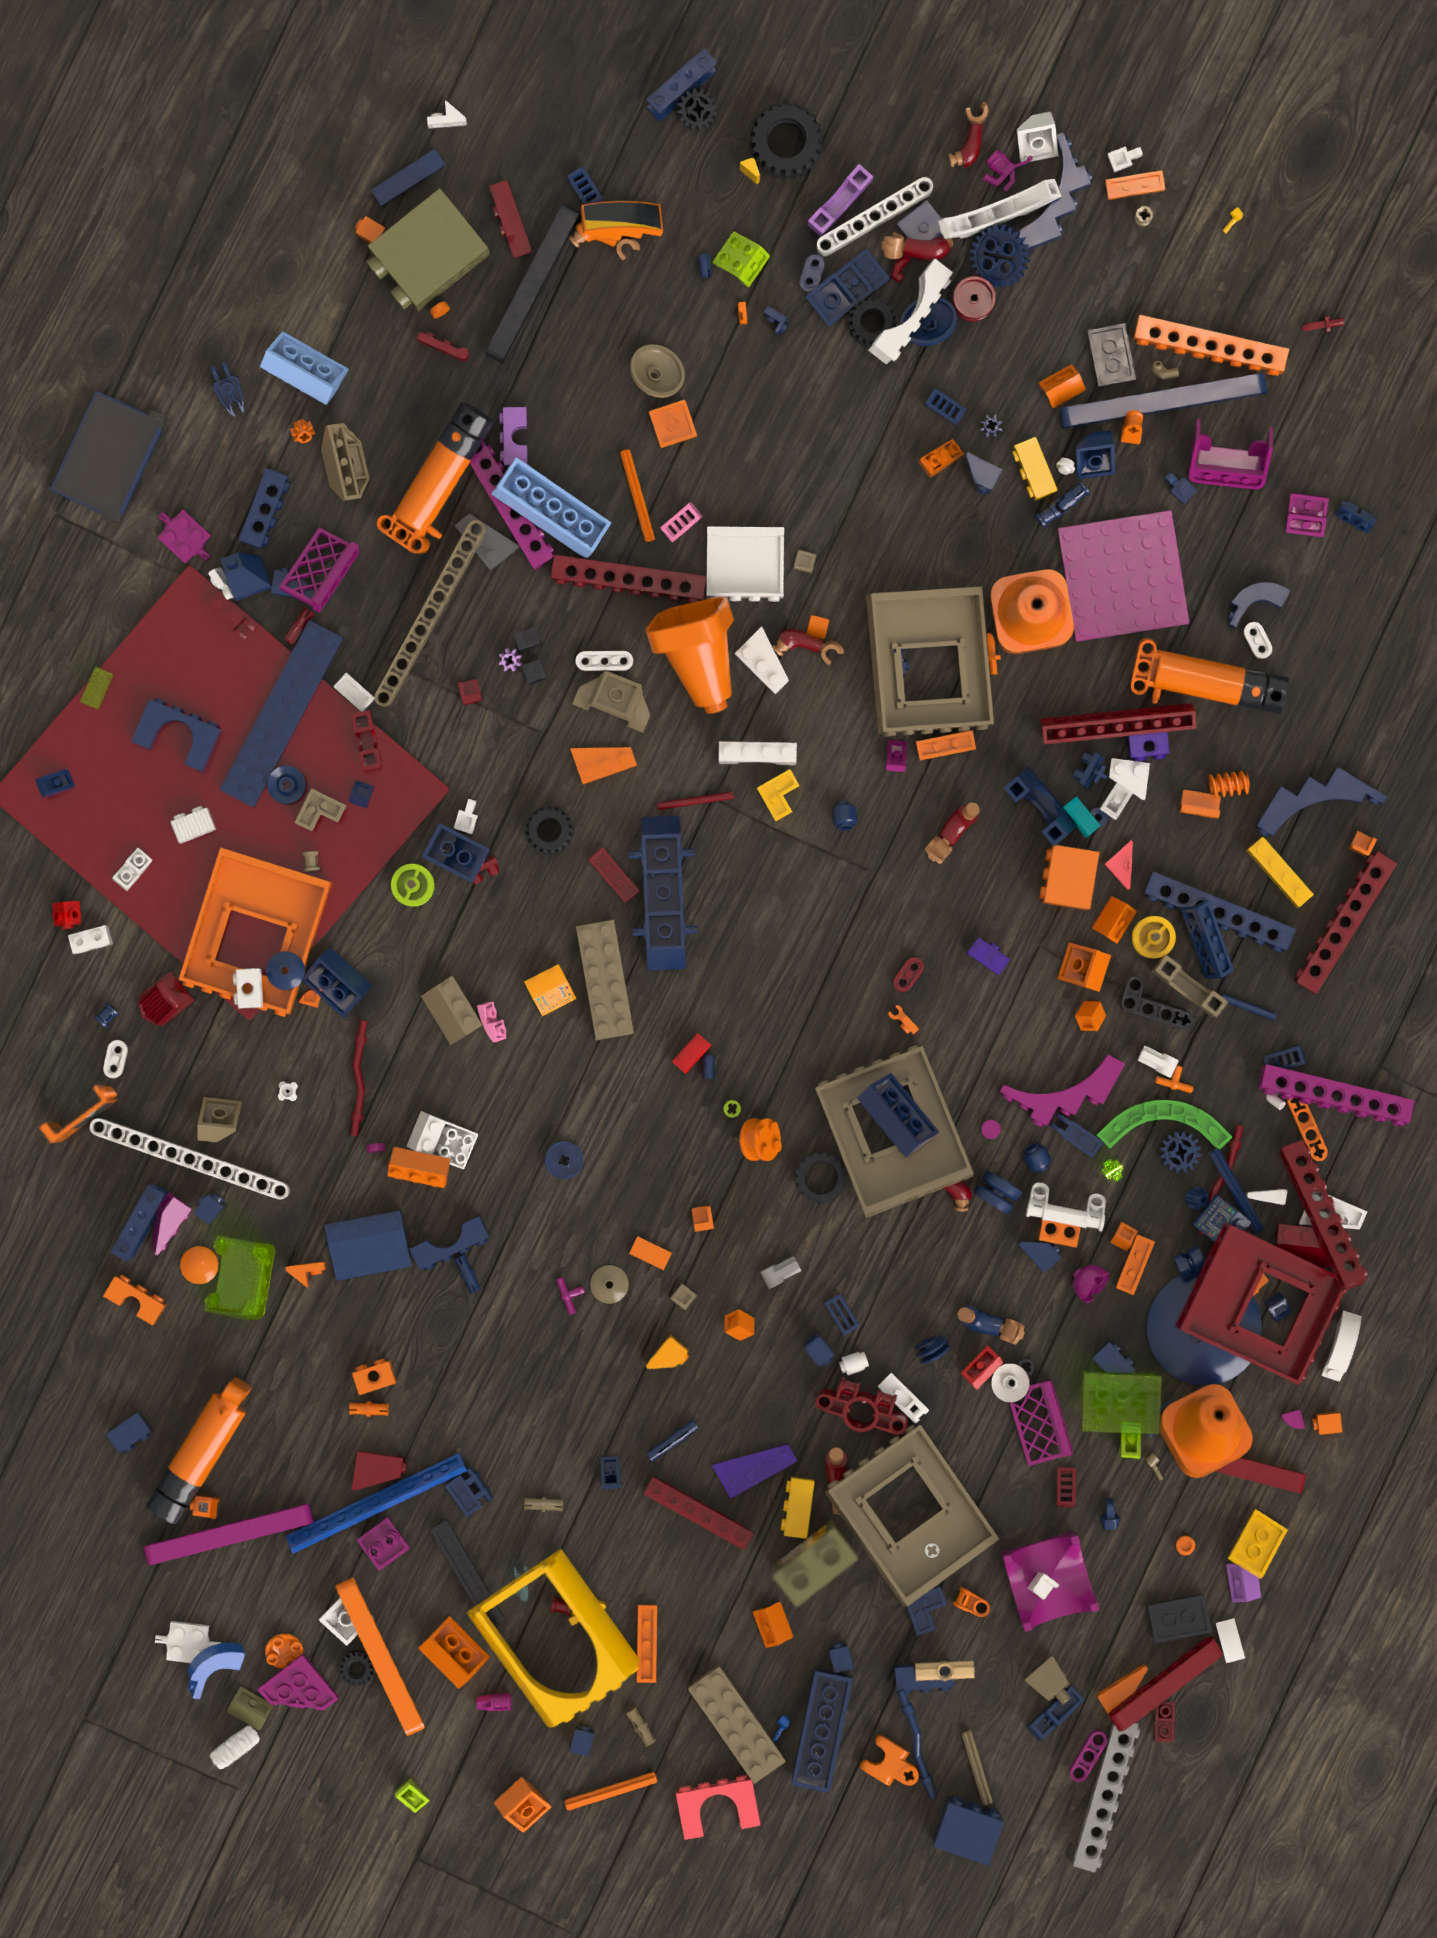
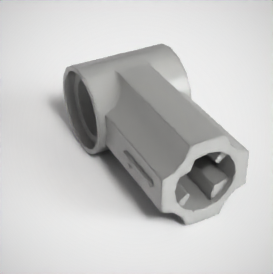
M793 1256L777 1265L774 1264L762 1270L760 1273L768 1289H771L784 1282L788 1277L800 1272L801 1269Z

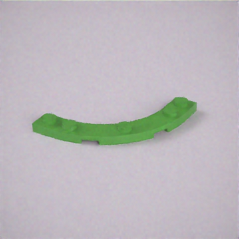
M1154 1100L1132 1106L1118 1114L1097 1134L1101 1141L1111 1149L1134 1127L1152 1120L1168 1119L1179 1121L1195 1128L1219 1150L1232 1138L1213 1117L1203 1110L1183 1102L1171 1100Z

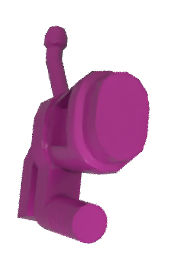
M997 149L986 163L990 169L1001 176L997 179L986 173L983 180L998 187L1007 175H1010L1009 183L1003 188L1007 191L1015 182L1014 168L1029 163L1033 157L1028 156L1026 161L1013 164L1004 152H1000Z

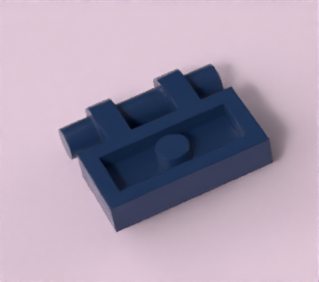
M472 1467L466 1471L469 1476L468 1479L464 1480L460 1474L445 1485V1488L466 1517L483 1506L479 1501L481 1497H484L487 1502L494 1498L490 1493L489 1487L484 1485L479 1478L481 1476ZM471 1483L476 1485L479 1490L478 1493L474 1494L469 1487Z

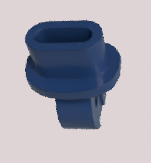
M1113 1498L1105 1499L1106 1513L1100 1517V1521L1103 1522V1529H1118L1120 1516L1115 1513Z

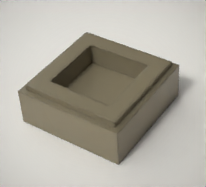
M798 550L793 569L812 574L816 554Z
M682 1283L670 1299L686 1310L697 1295Z

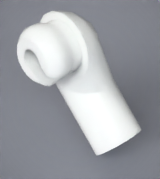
M1278 1094L1266 1095L1268 1102L1279 1110L1285 1106V1102L1278 1097Z

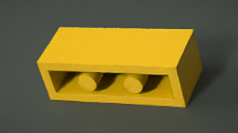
M1036 437L1014 445L1012 455L1015 462L1019 461L1021 469H1019L1022 479L1027 480L1029 486L1026 489L1030 498L1033 497L1036 501L1056 493L1057 487Z
M791 1476V1481H787L786 1492L789 1493V1498L784 1500L783 1511L787 1513L786 1519H782L781 1530L784 1531V1536L807 1539L814 1479Z

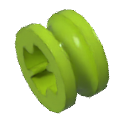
M730 1100L724 1105V1113L728 1117L734 1118L740 1114L741 1106L737 1101ZM729 1104H732V1106L734 1104L737 1105L736 1114L732 1115V1112L731 1114L727 1112Z

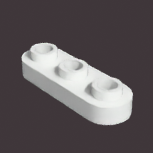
M583 651L577 655L576 665L582 671H626L632 667L633 657L626 651ZM603 658L608 659V663L606 665H603L601 663V660ZM622 658L627 659V663L625 665H622L620 663V660ZM582 659H589V663L587 665H583Z

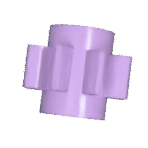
M507 648L505 649L506 654H499L502 658L499 665L503 664L505 667L504 671L511 668L514 672L516 671L515 665H522L519 661L523 655L517 653V648L512 652ZM510 656H512V661H514L511 664L509 663L510 659L508 658Z

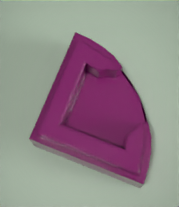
M1300 1409L1281 1414L1282 1419L1289 1426L1297 1429L1305 1428Z

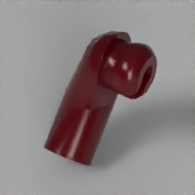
M903 254L893 266L891 278L897 283L904 279V274L901 273V270L911 261L909 256Z

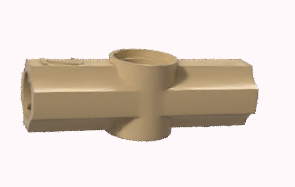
M940 1661L915 1663L916 1681L940 1679L946 1681L949 1679L974 1678V1662ZM942 1666L950 1668V1672L947 1675L939 1673Z

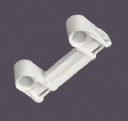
M1035 1183L1033 1185L1027 1205L1026 1217L1035 1216L1042 1218V1220L1083 1228L1091 1227L1099 1231L1103 1230L1106 1200L1102 1195L1092 1194L1089 1197L1086 1210L1081 1211L1048 1204V1186L1044 1183Z

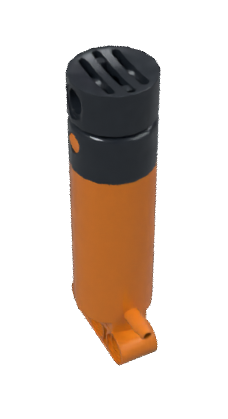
M465 402L460 403L451 418L452 421L446 426L392 516H380L377 521V527L381 532L412 553L421 554L429 550L430 542L425 537L426 533L438 539L442 537V534L431 525L481 445L482 439L486 437L494 423L489 416ZM388 519L391 522V526L389 529H387L385 525ZM403 529L406 531L404 539L401 538V531ZM418 540L421 541V548L419 550L416 548Z
M1144 638L1139 642L1130 686L1137 695L1144 694L1148 687L1154 688L1152 695L1153 704H1158L1161 690L1257 710L1261 708V711L1276 714L1282 713L1289 677L1271 673L1267 675L1266 672L1157 650L1155 642L1150 638ZM1145 643H1151L1153 645V648L1150 652H1144L1142 650V647ZM1147 662L1149 664L1148 669L1145 671L1139 670V663ZM1141 680L1144 682V687L1142 689H1135L1134 683ZM1273 691H1279L1276 697H1271Z
M235 1377L229 1382L222 1395L218 1393L212 1394L165 1471L161 1481L158 1483V1487L155 1488L152 1497L146 1503V1507L150 1511L170 1523H180L182 1515L189 1508L188 1505L192 1503L193 1498L197 1495L245 1416L246 1412L240 1405L250 1392L252 1386Z

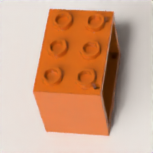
M1052 845L1051 848H1048L1045 861H1048V867L1044 868L1042 875L1045 885L1040 888L1039 894L1042 903L1090 910L1099 852Z

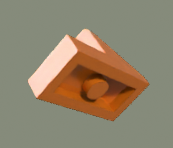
M326 1262L286 1266V1271L304 1286L309 1287L308 1272L311 1275L322 1274V1270L326 1269Z

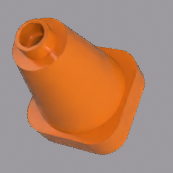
M1046 569L1006 576L999 579L992 587L989 598L996 639L999 646L1007 653L1021 654L1055 648L1065 644L1071 637L1074 623L1067 584L1064 577L1057 571ZM1034 599L1042 601L1043 606L1041 609H1033L1031 603Z
M725 596L668 608L658 613L645 629L652 652L656 654L664 653L695 706L704 707L707 714L716 713L727 708L726 699L732 695L727 630L734 621L728 599Z
M1212 1384L1205 1386L1173 1402L1163 1411L1159 1418V1430L1183 1473L1193 1478L1204 1477L1238 1460L1252 1445V1432L1231 1393L1221 1385ZM1220 1410L1224 1413L1222 1421L1214 1419L1213 1414L1215 1411Z

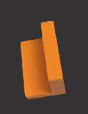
M1072 364L1039 382L1040 388L1046 394L1052 408L1061 405L1086 390L1079 372Z
M1183 790L1179 812L1218 819L1221 796L1215 798V795Z
M1112 896L1092 929L1118 944L1137 911Z
M776 1602L769 1607L753 1611L766 1648L780 1645L793 1638L781 1602Z

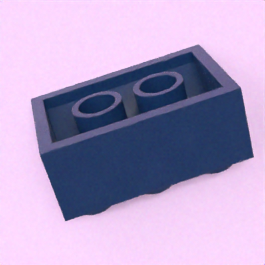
M331 947L318 957L302 980L342 1018L347 1016L373 986Z

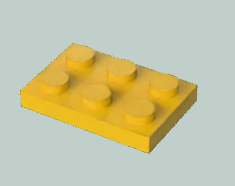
M1255 1509L1228 1559L1261 1579L1288 1529Z

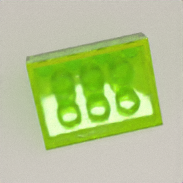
M1083 1371L1082 1431L1159 1434L1162 1379L1160 1373Z

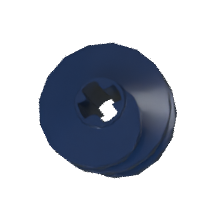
M945 1336L930 1337L915 1345L916 1349L924 1348L916 1354L917 1357H923L920 1360V1364L935 1361L949 1350L950 1345L946 1342L947 1338Z

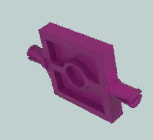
M183 509L172 519L164 512L159 515L158 518L166 526L157 538L185 564L196 555L202 557L205 562L209 560L208 558L211 555L203 548L212 535Z

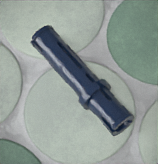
M692 1419L680 1429H675V1433L650 1451H647V1456L652 1462H655V1460L681 1441L685 1442L688 1436L700 1429L699 1426Z

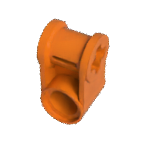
M1130 410L1126 413L1120 442L1140 445L1143 421L1142 412Z
M960 1586L959 1595L952 1604L979 1617L986 1616L990 1611L988 1600ZM978 1603H985L987 1609L984 1612H978L976 1610Z

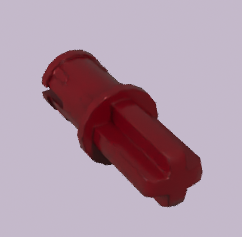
M303 608L297 620L292 622L293 626L285 636V641L289 644H295L308 621L314 615L311 611L307 614L308 609Z

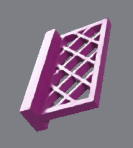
M319 527L280 585V590L313 606V610L320 613L359 555V545L354 542L348 543ZM322 535L328 538L329 543L318 545L317 539ZM342 545L345 549L343 552L335 554L333 546ZM330 547L332 555L321 557L320 549ZM317 550L319 558L308 560L307 554ZM334 559V566L325 569L323 561ZM321 562L322 569L312 572L310 564ZM307 565L309 573L298 575L297 569L300 566ZM324 574L325 579L323 582H314L313 576ZM311 577L312 584L302 587L300 579ZM290 581H298V588L291 589L287 587ZM314 588L315 594L312 599L304 596L303 591Z
M1052 1379L1029 1385L1028 1390L1030 1391L1025 1395L1026 1398L1021 1406L1015 1402H1009L1028 1466L1073 1454ZM1041 1387L1043 1393L1040 1401L1030 1396L1032 1390ZM1028 1398L1038 1403L1034 1412L1023 1407ZM1040 1405L1048 1410L1046 1419L1035 1414ZM1021 1410L1032 1415L1027 1424L1019 1420L1018 1416ZM1033 1417L1043 1421L1039 1431L1029 1426ZM1045 1423L1053 1427L1054 1432L1051 1438L1041 1433ZM1027 1428L1037 1433L1032 1443L1024 1437ZM1039 1435L1049 1440L1045 1449L1034 1444ZM1050 1442L1058 1445L1060 1453L1053 1455L1046 1451ZM1034 1447L1041 1451L1042 1454L1039 1459L1031 1461L1029 1452Z

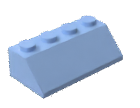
M283 331L266 350L260 365L267 372L326 405L335 395L349 370Z

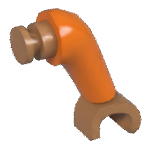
M582 222L576 225L577 230L574 232V236H569V239L577 248L580 246V242L584 243L586 240L588 242L597 240L612 247L616 246L617 253L622 260L627 257L622 250L623 244H630L633 250H640L638 241L631 237L618 241L583 234Z

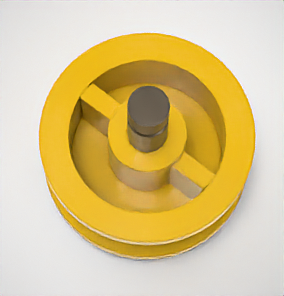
M1150 916L1142 919L1136 924L1132 932V943L1135 950L1143 957L1150 959L1161 958L1167 955L1174 947L1176 940L1172 924L1159 916Z

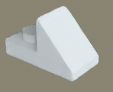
M446 100V115L434 113L431 114V117H427L429 128L467 125L466 117Z
M1117 782L1101 805L1100 810L1116 820L1133 792Z

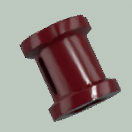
M557 1596L553 1597L551 1613L560 1612L570 1616L571 1608L566 1601L557 1598Z

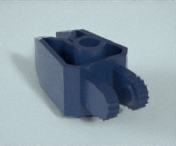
M226 361L221 362L223 371L226 373V376L223 378H219L215 366L210 367L215 378L213 389L226 410L234 417L235 413L231 403L236 401L242 413H244V400L238 376L230 373Z

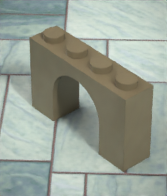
M1164 955L1161 957L1151 972L1211 1018L1217 1017L1228 1001L1215 991L1205 988L1181 969L1182 966L1169 956Z

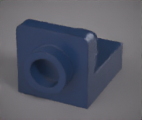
M767 306L764 311L765 319L773 325L779 324L774 331V335L783 334L789 325L786 323L787 317Z

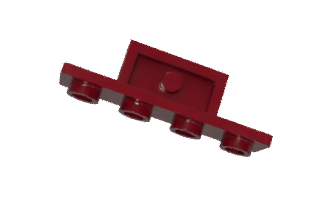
M505 180L491 185L489 188L496 205L492 208L495 217H500L502 224L499 225L502 236L506 235L513 257L518 258L530 254L532 250L508 181Z

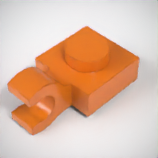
M896 1005L895 1007L899 1010L898 1015L894 1016L889 1012V1017L899 1019L902 1022L901 1028L907 1034L910 1032L915 1034L919 1028L905 1015L902 1008Z

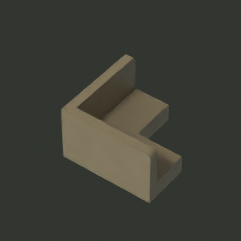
M311 788L295 823L313 832L320 815L338 823L348 806Z

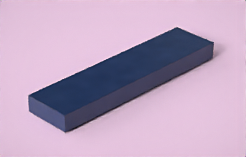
M434 149L373 188L371 192L380 206L383 207L446 165Z

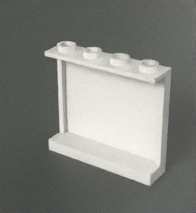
M707 527V598L725 596L730 598V601H741V598H749V601H760V598H768L770 602H778L779 598H783L784 527Z

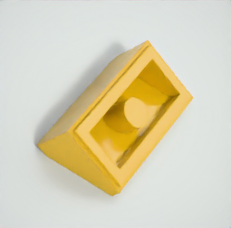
M750 158L741 161L740 171L754 183L758 184L760 182V174L755 159Z

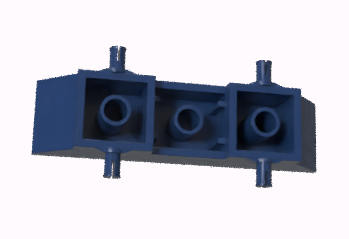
M680 816L641 817L642 846L640 851H629V855H632L629 856V859L641 858L643 863L645 924L644 928H632V932L640 931L632 933V936H644L646 940L648 971L686 969L685 937L686 934H698V930H690L698 929V925L686 926L684 922L683 857H695V853H687L694 852V848H682Z

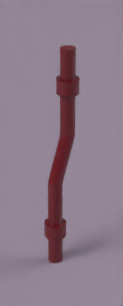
M360 1020L358 1035H355L354 1041L356 1047L352 1067L358 1091L354 1112L351 1115V1136H358L360 1121L362 1122L363 1118L362 1107L365 1087L360 1063L363 1045L366 1044L367 1039L365 1036L367 1021Z
M1236 1125L1233 1139H1230L1229 1143L1230 1150L1226 1162L1231 1171L1237 1150L1240 1149L1242 1143L1240 1139L1244 1126ZM1221 1174L1211 1188L1208 1204L1215 1195H1218L1225 1182Z

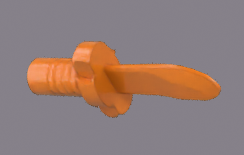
M987 633L990 675L998 674L996 660H1001V656L995 654L994 637L991 633Z

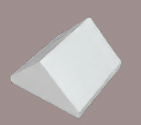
M341 1598L319 1619L345 1645H348L358 1635Z

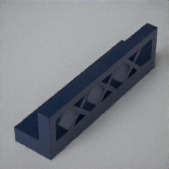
M1203 901L1192 907H1183L1181 912L1205 978H1223L1232 972L1234 968L1210 901ZM1189 912H1193L1195 921L1191 918ZM1196 930L1200 932L1201 938L1197 935ZM1202 947L1207 951L1208 955L1203 952ZM1208 965L1213 968L1214 973L1210 972Z

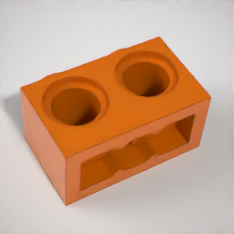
M1041 1219L1038 1240L1077 1248L1081 1227ZM1048 1223L1055 1225V1231L1052 1234H1048L1045 1231V1226ZM1072 1227L1074 1235L1069 1238L1064 1235L1065 1228Z

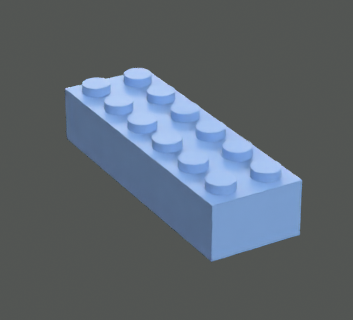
M517 457L509 465L491 493L585 559L593 553L611 524L603 516Z

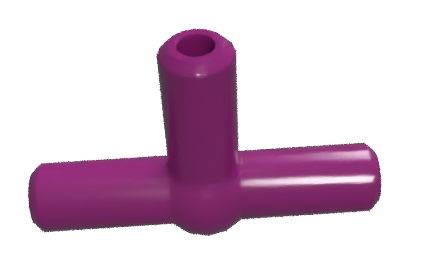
M563 1277L556 1279L561 1292V1299L565 1303L568 1314L576 1313L571 1298L585 1293L583 1286L568 1291Z

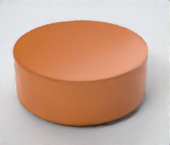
M443 301L432 307L430 313L433 318H439L447 313L450 307Z
M1183 1535L1176 1540L1175 1547L1180 1554L1189 1555L1195 1549V1542L1191 1537Z

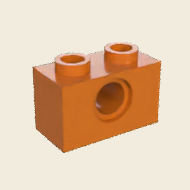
M385 1358L374 1361V1365L367 1367L366 1364L355 1368L356 1371L352 1373L359 1395L397 1383L390 1360L385 1361ZM370 1371L378 1372L379 1379L377 1381H372L369 1378Z

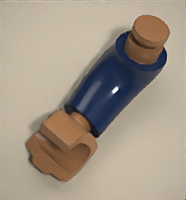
M965 1306L958 1312L961 1324L970 1330L993 1336H999V1333H1001V1340L1015 1345L1020 1339H1023L1025 1332L1024 1324L1007 1318L1004 1324L1003 1318L987 1314L973 1306Z

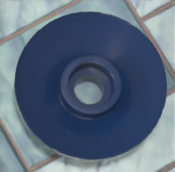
M280 766L270 774L267 788L275 801L282 804H291L303 796L306 782L303 774L297 768ZM290 782V788L285 789L284 783Z
M286 951L279 952L269 960L266 974L273 986L281 990H290L302 982L305 975V966L298 955ZM283 967L288 968L289 971L287 974L282 973L281 970Z

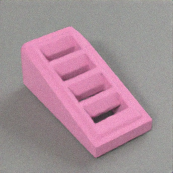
M690 502L660 528L671 542H674L703 516ZM687 510H689L693 514V516L695 517L694 519H692L689 516V514L686 512ZM683 515L689 524H686L680 516ZM675 520L683 527L682 530L675 524ZM669 525L675 529L676 535L668 528Z

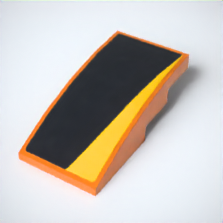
M611 201L581 205L583 234L620 241L622 235L641 238L643 233L661 236L663 233L660 204Z

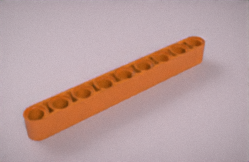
M352 1577L335 1585L406 1735L410 1736L424 1729L423 1721L354 1578Z

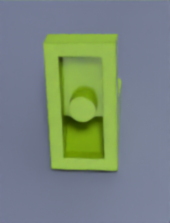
M1121 1423V1443L1119 1448L1121 1457L1140 1459L1141 1424Z

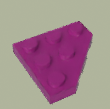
M303 1653L257 1689L271 1705L282 1704L289 1705V1707H308L324 1711L339 1699L337 1693Z

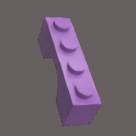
M858 164L836 193L808 220V226L820 237L825 235L873 181V176Z

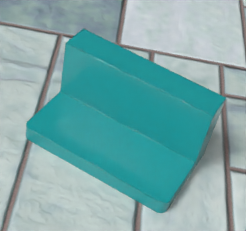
M1077 796L1064 806V809L1078 825L1077 829L1085 838L1100 827V824Z

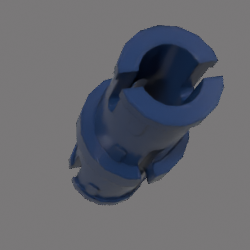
M464 1254L454 1259L462 1274L460 1276L462 1279L464 1278L470 1294L482 1289L474 1275V1269L472 1270L466 1255Z

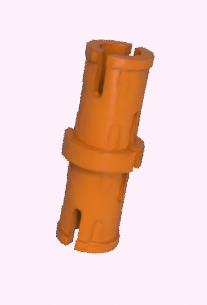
M367 1401V1403L350 1402L349 1414L366 1415L367 1417H371V1415L388 1416L389 1404H374L371 1401Z

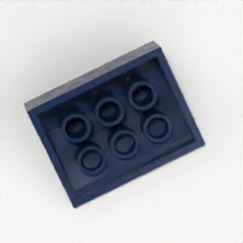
M402 1210L324 1225L336 1281L412 1267Z

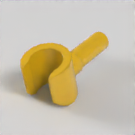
M1239 208L1230 213L1233 219L1222 230L1223 232L1227 233L1233 224L1243 217V213Z

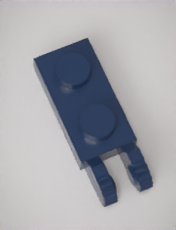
M1058 1113L1056 1117L1068 1124L1065 1131L1060 1129L1055 1123H1051L1049 1126L1061 1134V1137L1093 1158L1104 1142L1074 1121H1070Z

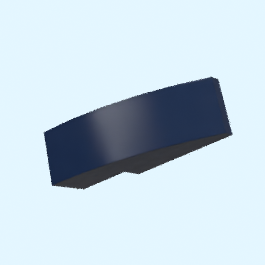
M1073 1686L1065 1690L1071 1696L1069 1701L1062 1705L1056 1698L1026 1726L1038 1741L1044 1740L1084 1701Z

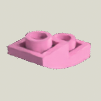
M494 1001L477 1005L483 1027L492 1042L506 1039L504 1021L497 1020Z

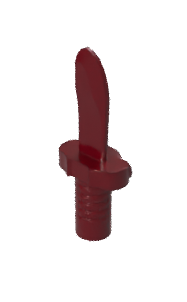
M1329 315L1324 316V321L1308 323L1303 326L1302 330L1310 331L1325 328L1326 333L1331 332V327L1344 325V318L1330 320Z

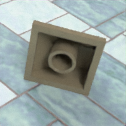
M203 1097L197 1124V1139L200 1141L218 1142L234 1133L237 1128L242 1101Z

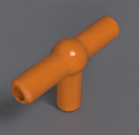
M1176 1066L1172 1080L1159 1076L1155 1079L1156 1084L1170 1087L1172 1090L1177 1089L1188 1093L1193 1091V1086L1179 1082L1182 1072L1181 1066Z

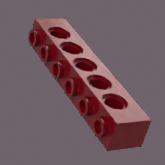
M654 1475L644 1490V1495L743 1550L746 1549L754 1534L753 1530Z

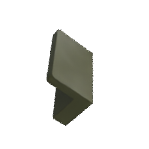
M240 1687L227 1713L257 1730H261L274 1705Z

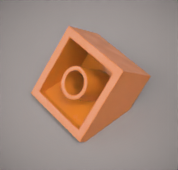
M1069 943L1057 979L1100 992L1111 955Z
M523 1777L516 1781L494 1802L502 1816L523 1833L552 1807L534 1786Z

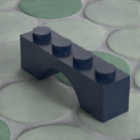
M478 1216L462 1224L461 1236L454 1245L438 1247L427 1240L410 1248V1251L419 1270L424 1268L427 1271L435 1267L434 1263L439 1260L444 1263L452 1259V1254L459 1252L461 1255L469 1251V1246L475 1243L477 1247L486 1243V1238L490 1237L481 1216Z

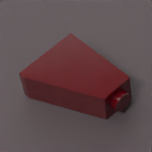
M358 1450L352 1490H359L400 1478L402 1473L406 1472L407 1462H404L403 1456Z

